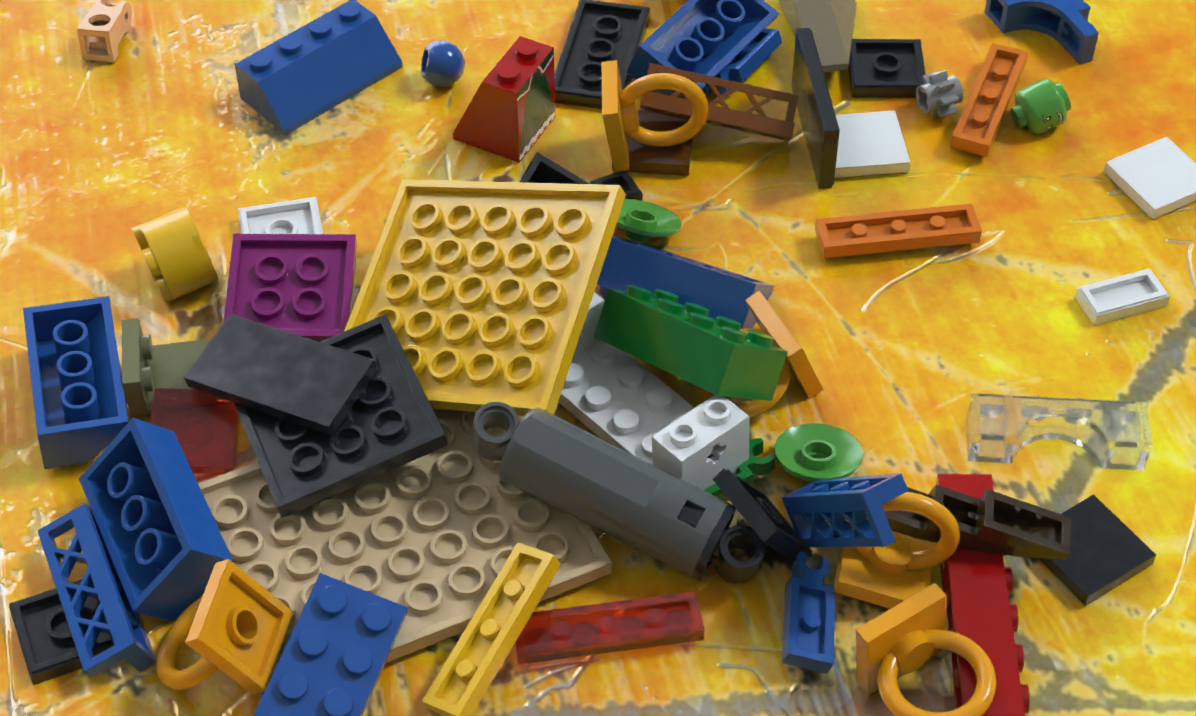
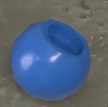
M446 40L433 41L424 48L421 60L422 77L426 82L436 87H447L457 82L463 75L465 59L461 50L455 44Z

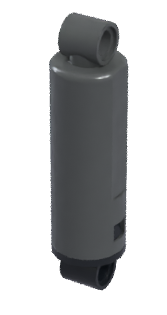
M489 402L481 406L475 414L473 421V447L484 459L501 461L499 476L502 481L698 581L702 580L710 564L714 565L716 572L722 579L733 584H744L752 580L756 575L764 557L765 543L752 527L746 525L730 527L737 510L734 505L537 407L529 410L522 421H519L518 415L512 407L502 402ZM490 427H500L506 433L495 437L486 433L485 430ZM735 548L742 549L748 554L750 559L747 561L736 560L730 555L729 550Z

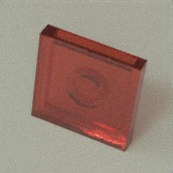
M155 388L150 423L175 432L193 474L222 475L235 470L241 419L234 402L196 389Z

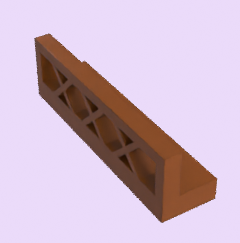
M649 63L647 75L655 73L676 74L691 80L695 84L702 83L710 87L716 99L708 103L709 112L706 124L789 141L792 138L795 126L793 120L799 95ZM716 87L729 90L720 95ZM651 91L642 95L640 105L642 110L688 120L693 114L691 101L684 94L682 95L685 99L678 98L682 94L678 91L670 96ZM735 91L743 92L747 95L753 107L745 112L729 109L724 98ZM753 95L766 98L758 103ZM772 99L789 102L785 121L767 117L761 106ZM719 102L722 107L715 106V104ZM756 110L759 115L752 114V112Z

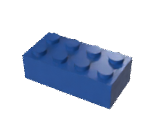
M132 418L80 476L79 481L133 612L175 622L182 612L204 593L215 563L230 559L233 562V559L175 432Z

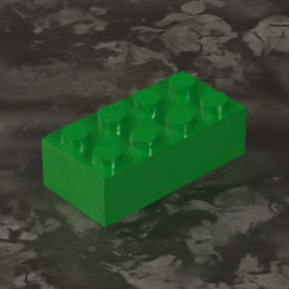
M628 285L626 291L608 288L593 337L717 396L772 401L788 351L772 345L773 337L754 330H749L748 334L740 331L741 323L722 316H717L715 320L708 316L710 312L708 308L686 302L685 306L679 304V296L668 291L655 289L654 295H652L651 291L634 285Z

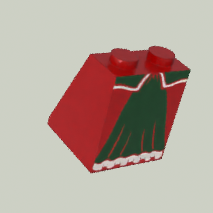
M519 36L481 82L453 132V139L520 163L556 117L554 47Z

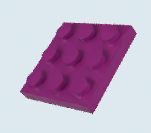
M233 234L224 322L230 314L317 342L344 332L353 305L357 251L356 234Z

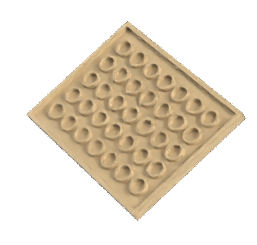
M432 408L445 433L448 446L284 518H281L258 462L198 483L233 559V563L293 611L273 672L320 573L408 607L407 616L388 656L387 663L463 633L517 542L554 554L561 563L539 602L612 574V562L590 525L501 480L499 476L501 461L484 459L473 447V421L476 412ZM518 416L519 421H522L524 416ZM490 427L485 430L486 433L495 437L506 433L500 427ZM264 692L258 693L260 699L262 698Z

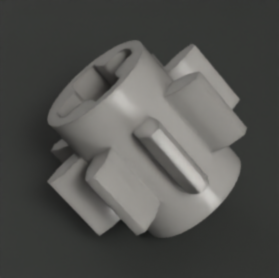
M946 70L923 75L924 84L916 89V99L920 109L924 113L931 112L933 119L957 113L955 104L961 103L963 100V89L958 78L955 76L948 77Z

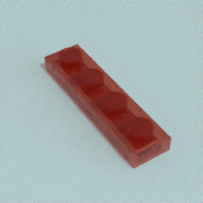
M693 591L533 612L515 642V650L519 665L704 640L705 629L697 593Z

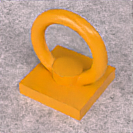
M617 60L601 62L602 116L614 172L629 170V137L644 145L668 147L691 139L705 125L709 112L708 101L702 89L691 80L676 74L655 73L638 78L623 90ZM656 89L678 91L691 101L693 114L687 123L677 129L662 132L651 131L639 126L636 99L640 95Z
M758 291L747 298L745 301L760 329L743 328L740 331L748 334L749 330H754L767 334L774 338L772 345L788 351L772 401L751 399L732 403L750 417L759 415L771 408L782 397L789 385L791 375L809 399L823 391L803 348L762 293ZM693 384L695 395L700 403L715 395Z
M906 492L882 504L883 511H910L927 517L940 529V540L934 545V542L893 532L896 541L885 547H839L833 592L891 609L930 586L932 567L948 559L958 546L960 539L959 526L955 517L942 504L929 497L911 492Z
M230 559L215 563L203 596L182 612L163 639L156 662L160 681L171 689H188L200 684L220 669L252 695L264 692L270 681L293 611ZM186 639L185 643L202 655L203 658L187 669L177 670V654Z
M936 583L931 584L856 629L857 684L868 696L879 690L885 705L894 716H982L992 703L996 691L994 667L988 655L978 644L961 634L946 630L947 595ZM943 650H949L962 656L975 672L976 689L969 701L961 707L948 712L925 711L912 705L901 694L897 683V678L918 670L930 658Z

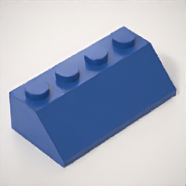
M356 0L347 1L235 64L240 98L285 135L403 67L402 60L377 16Z
M688 0L639 45L626 72L637 80L647 75L649 63L716 77L778 17L779 13L764 0ZM702 83L697 84L702 90L707 86ZM656 89L652 90L651 92L670 96L677 91L670 89Z
M612 236L597 285L601 286L599 294L604 296L607 295L608 288L626 291L628 285L647 289L652 292V295H654L655 289L668 291L679 296V304L685 306V303L689 302L708 308L710 310L709 317L716 320L717 316H722L741 323L740 329L753 328L756 323L745 300L760 291L768 301L774 285L627 238Z
M109 296L23 308L37 435L44 469L90 462L128 424Z

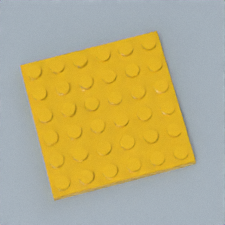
M402 179L344 331L386 314L431 407L434 409L477 412L481 406L489 402H502L512 407L518 416H525L529 410L537 407L554 415L626 194L620 185Z

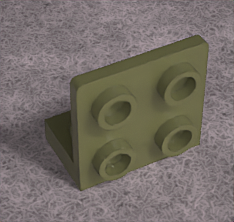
M139 318L122 320V384L131 417L216 407L218 405L217 396L188 387L184 379L186 373L211 339L152 345L151 335H143Z

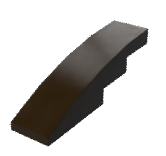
M937 484L929 494L907 487L908 492L929 497L942 504L951 512L959 526L960 539L957 548L1016 557L1066 560L1070 555V517L986 489L978 499ZM902 510L884 512L893 532L934 543L940 540V529L927 517Z

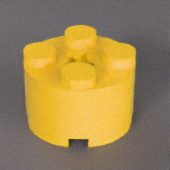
M186 207L179 210L176 209L131 228L141 251L147 248L150 249V251L143 253L153 278L162 276V279L157 280L156 284L165 304L218 280L208 252L204 248L199 237L200 234Z

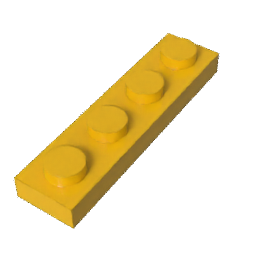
M517 542L423 698L422 702L429 710L443 716L473 715L561 566V563L554 554Z

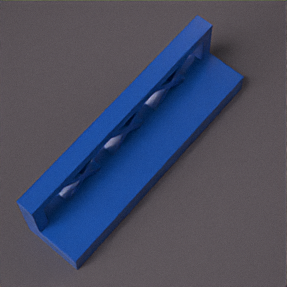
M902 473L820 479L781 497L794 530L808 547H885L895 542L896 539L881 505L909 490Z
M84 503L37 530L84 672L92 678L123 659L127 660L139 672L155 664L156 660L139 613L133 612L92 510ZM74 528L76 534L68 550L57 548L54 539ZM76 562L84 563L88 566L80 585L69 583L68 577ZM88 596L98 598L100 601L92 620L80 617V612ZM100 632L111 634L115 645L94 657L92 648Z

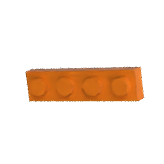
M992 43L952 134L951 148L985 157L988 156L1026 65L1027 51Z
M972 203L816 219L815 233L823 259L980 243L982 234Z

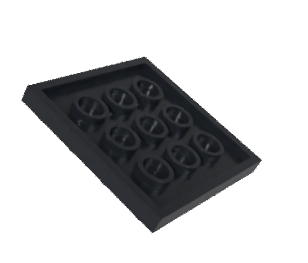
M386 314L320 342L373 359L377 367V371L333 436L234 402L281 518L449 445L445 433Z

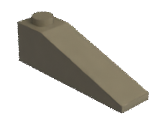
M779 0L795 38L796 29L810 28L812 30L823 72L848 70L856 1Z

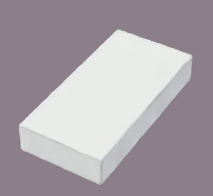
M1150 268L1078 287L1075 294V299L1094 326L1166 307L1170 298Z

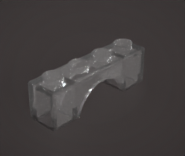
M971 393L966 417L968 461L1012 464L1017 453L1027 444L1042 439H1059L1071 442L1087 451L1096 461L1099 468L1141 471L1145 469L1153 444L1147 402Z

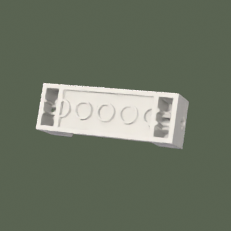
M594 292L558 402L601 439L702 490L716 484L713 478L723 469H729L733 473H737V467L749 459L750 416L725 396L714 395L694 408L631 355L593 337L605 301Z

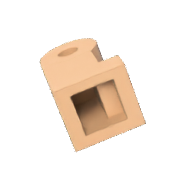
M97 0L77 27L83 60L115 62L119 55L117 46L124 33H127L131 26L132 9L129 2L115 3L108 0Z

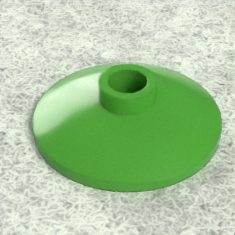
M624 199L616 227L626 231L627 238L633 241L648 242L650 237L660 238L677 234L681 229L682 223L677 215L666 208L645 201Z
M809 423L797 425L784 431L776 440L774 455L778 464L786 472L797 478L814 482L820 479L850 477L862 464L863 450L858 440L847 431L827 424Z

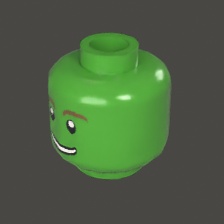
M1041 79L1017 91L1015 94V106L1010 110L1013 120L1019 129L1026 127L1032 134L1039 135L1063 124L1067 119V111L1071 109V103L1064 87L1060 83L1054 84L1051 80Z

